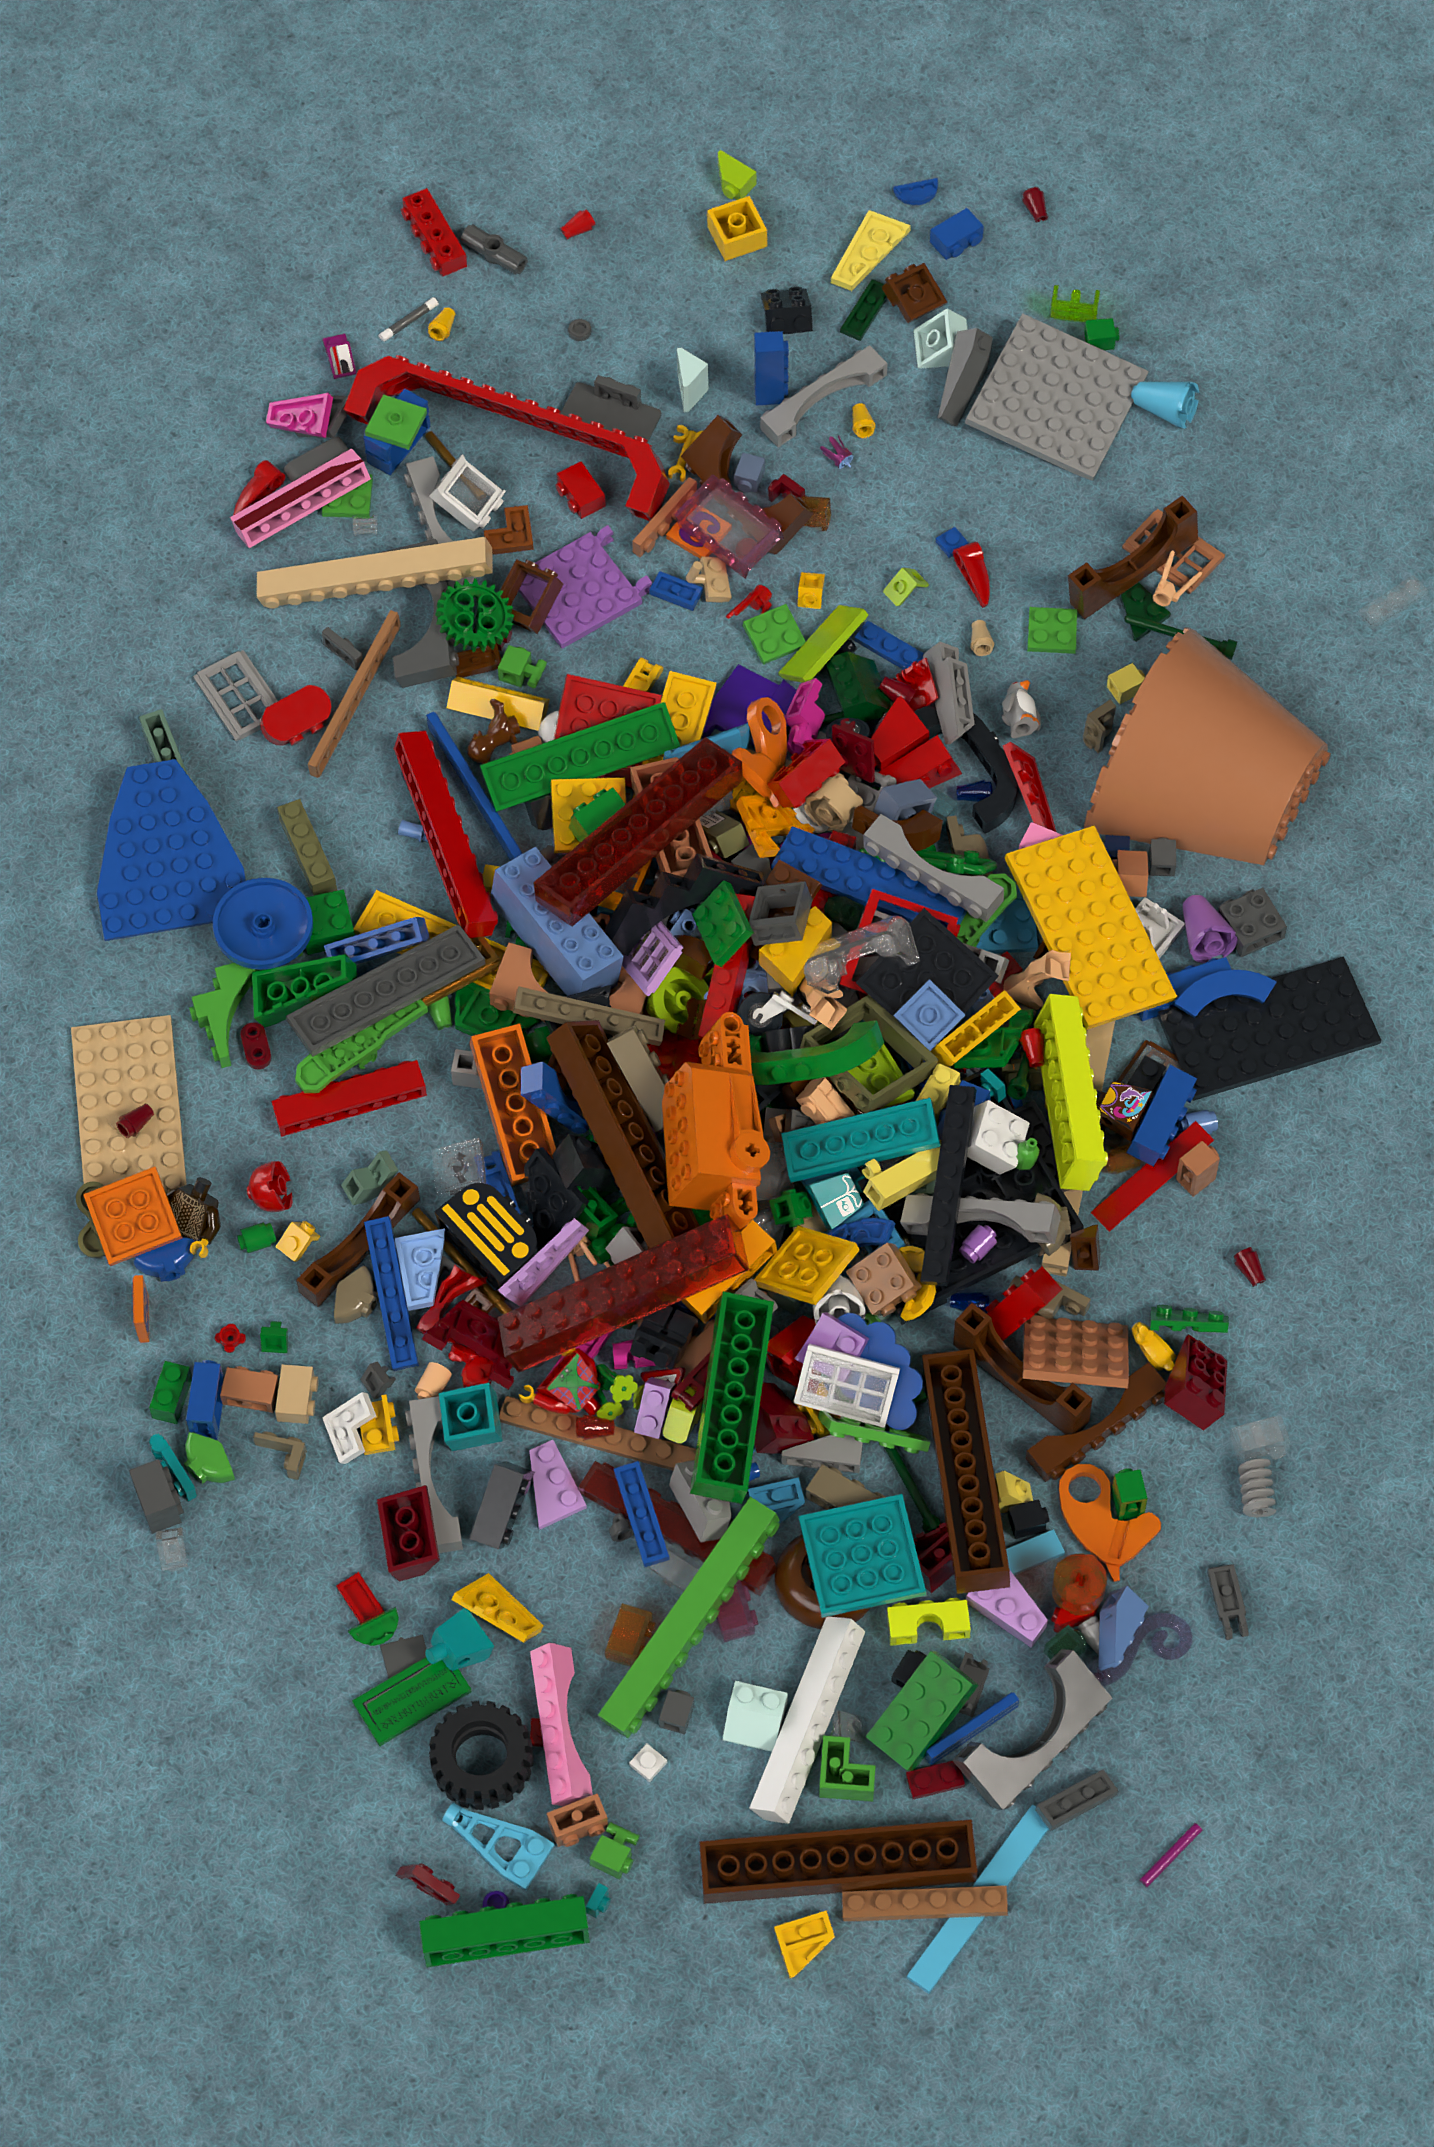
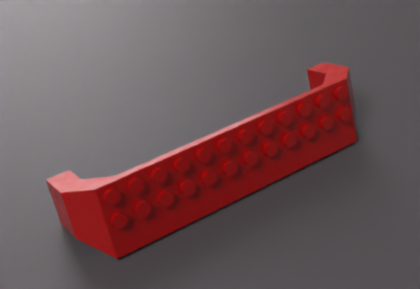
M396 355L395 358L386 356L359 369L343 409L355 421L368 425L383 395H398L404 388L409 391L423 388L629 458L637 476L625 505L633 516L651 521L662 507L670 483L661 460L651 448L652 446L647 444L648 440L642 437L634 436L633 439L625 436L626 433L615 428L612 431L603 429L604 425L595 421H591L590 424L585 423L577 415L569 413L568 416L560 414L561 411L550 406H547L546 409L538 407L539 403L530 399H525V402L518 400L517 396L504 391L503 394L495 392L496 389L485 384H482L481 387L473 385L474 381L468 378L461 377L459 380L453 378L452 374L440 369L438 372L430 370L431 367L424 363L411 364L409 359L400 355Z

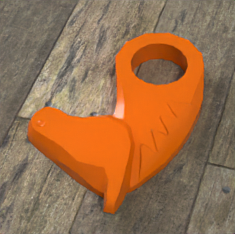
M767 697L752 701L747 708V721L756 753L751 754L748 750L738 747L732 751L731 761L735 769L765 799L769 797L773 807L779 809L781 804L767 783L786 763V720L778 704ZM762 711L770 720L772 726L771 733L763 723Z
M1077 1464L1067 1469L1060 1479V1508L1068 1527L1087 1551L1107 1565L1113 1581H1119L1120 1567L1134 1559L1161 1531L1160 1519L1150 1512L1129 1521L1113 1519L1110 1507V1480L1103 1470L1092 1464ZM1084 1476L1094 1479L1101 1489L1099 1497L1088 1503L1075 1500L1069 1492V1485L1075 1478Z

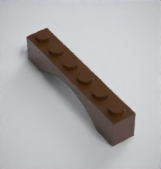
M399 1172L382 1189L378 1198L356 1228L337 1247L322 1258L314 1261L298 1277L296 1281L299 1293L319 1307L337 1288L339 1282L346 1278L370 1253L364 1222L389 1216L392 1228H394L420 1201L418 1186Z
M1149 1362L1129 1376L1128 1388L1125 1389L1120 1402L1106 1418L1091 1428L1075 1434L1062 1436L1047 1435L1027 1450L1026 1460L1045 1482L1051 1478L1053 1480L1060 1478L1066 1471L1064 1468L1071 1463L1073 1465L1079 1464L1086 1457V1452L1092 1448L1094 1451L1101 1448L1106 1443L1108 1436L1112 1433L1114 1436L1120 1434L1126 1428V1423L1132 1419L1137 1421L1142 1418L1147 1412L1146 1409L1152 1404L1154 1406L1160 1405L1165 1398L1166 1381Z

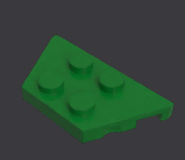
M473 982L456 991L455 1029L470 1036L516 1024L521 1025L522 1032L524 1033L542 1021L538 1018L523 1017L513 1013L511 1010L503 1011L495 1008L493 1005H490V990Z

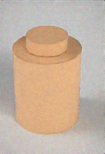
M429 1362L415 1388V1392L418 1394L417 1398L424 1399L439 1396V1393L444 1391L452 1373L438 1363Z

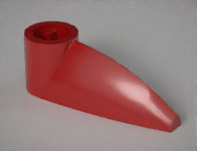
M268 460L262 461L256 467L254 477L242 491L233 515L273 493L283 485L285 474Z
M975 541L954 549L953 558L983 608L989 602L990 584L984 563L983 551L979 543Z

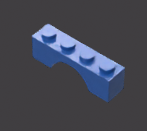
M544 1062L521 1067V1096L573 1133L582 1134L589 1130L577 1100L573 1094L567 1096L564 1094L558 1081L557 1072Z

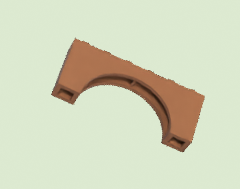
M508 943L489 992L490 1005L499 1010L513 1011L518 986L548 993L538 984L531 970L533 963L532 949ZM627 976L623 985L614 994L609 996L611 1008L644 1015L648 996L632 977Z

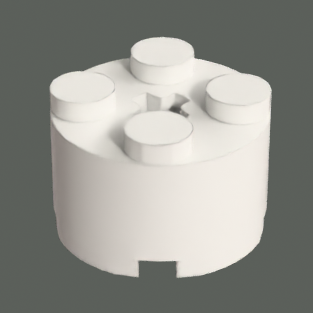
M839 1275L819 1302L813 1305L816 1324L824 1312L837 1319L846 1313H856L865 1320V1302L851 1279Z

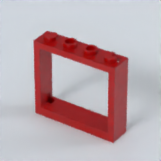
M871 889L839 985L867 994L855 981H852V977L879 900L916 913H920L925 908L937 920L948 923L947 929L956 937L961 926L957 924L958 918Z

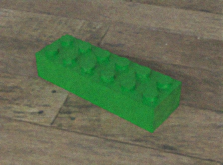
M568 1894L560 1900L551 1901L549 1898H542L534 1901V1904L527 1905L516 1902L508 1904L507 1908L501 1909L484 1907L480 1909V1912L475 1913L457 1911L449 1917L441 1918L440 1915L427 1916L425 1920L419 1921L423 1954L427 1968L590 1943L584 1896L578 1897L577 1894Z

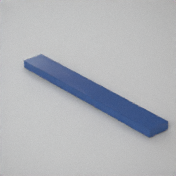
M433 711L427 714L429 730L510 861L523 854L436 712Z

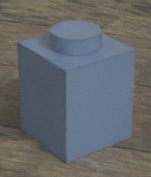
M742 453L734 475V487L745 493L751 491L757 493L765 472V458Z

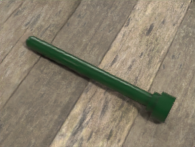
M1127 614L1124 617V621L1128 624L1174 637L1178 632L1184 634L1181 629L1135 615ZM1204 637L1224 656L1232 660L1238 641L1228 639V641L1223 640L1221 642Z
M1025 1051L1017 1076L1010 1080L1007 1088L1008 1095L1015 1100L1024 1099L1029 1089L1026 1078L1030 1064Z
M884 1447L923 1518L922 1529L925 1534L939 1528L943 1521L930 1511L896 1447L893 1449Z

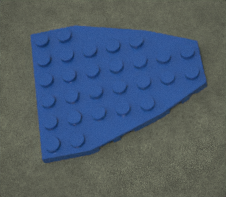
M176 759L127 767L110 816L97 889L104 940L110 941L213 923L214 912L221 898L230 889L246 881L244 868L214 812Z

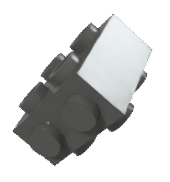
M1264 888L1256 891L1250 890L1242 897L1235 900H1227L1219 906L1218 913L1236 932L1235 936L1238 942L1235 949L1240 957H1244L1285 938L1287 926Z

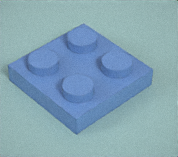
M930 979L894 1014V1017L929 1051L966 1016Z

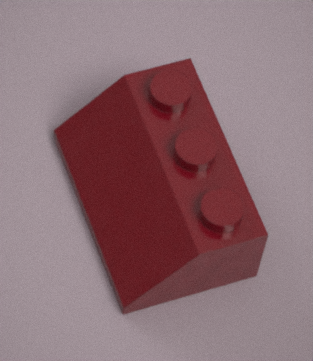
M426 1485L377 1499L388 1571L399 1582L425 1575L440 1560L429 1492Z

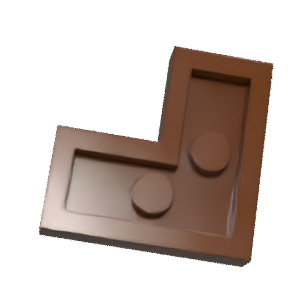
M528 505L504 508L507 528L483 530L484 537L492 546V555L534 550Z

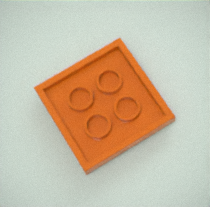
M156 1167L83 1194L110 1266L182 1239L180 1229Z

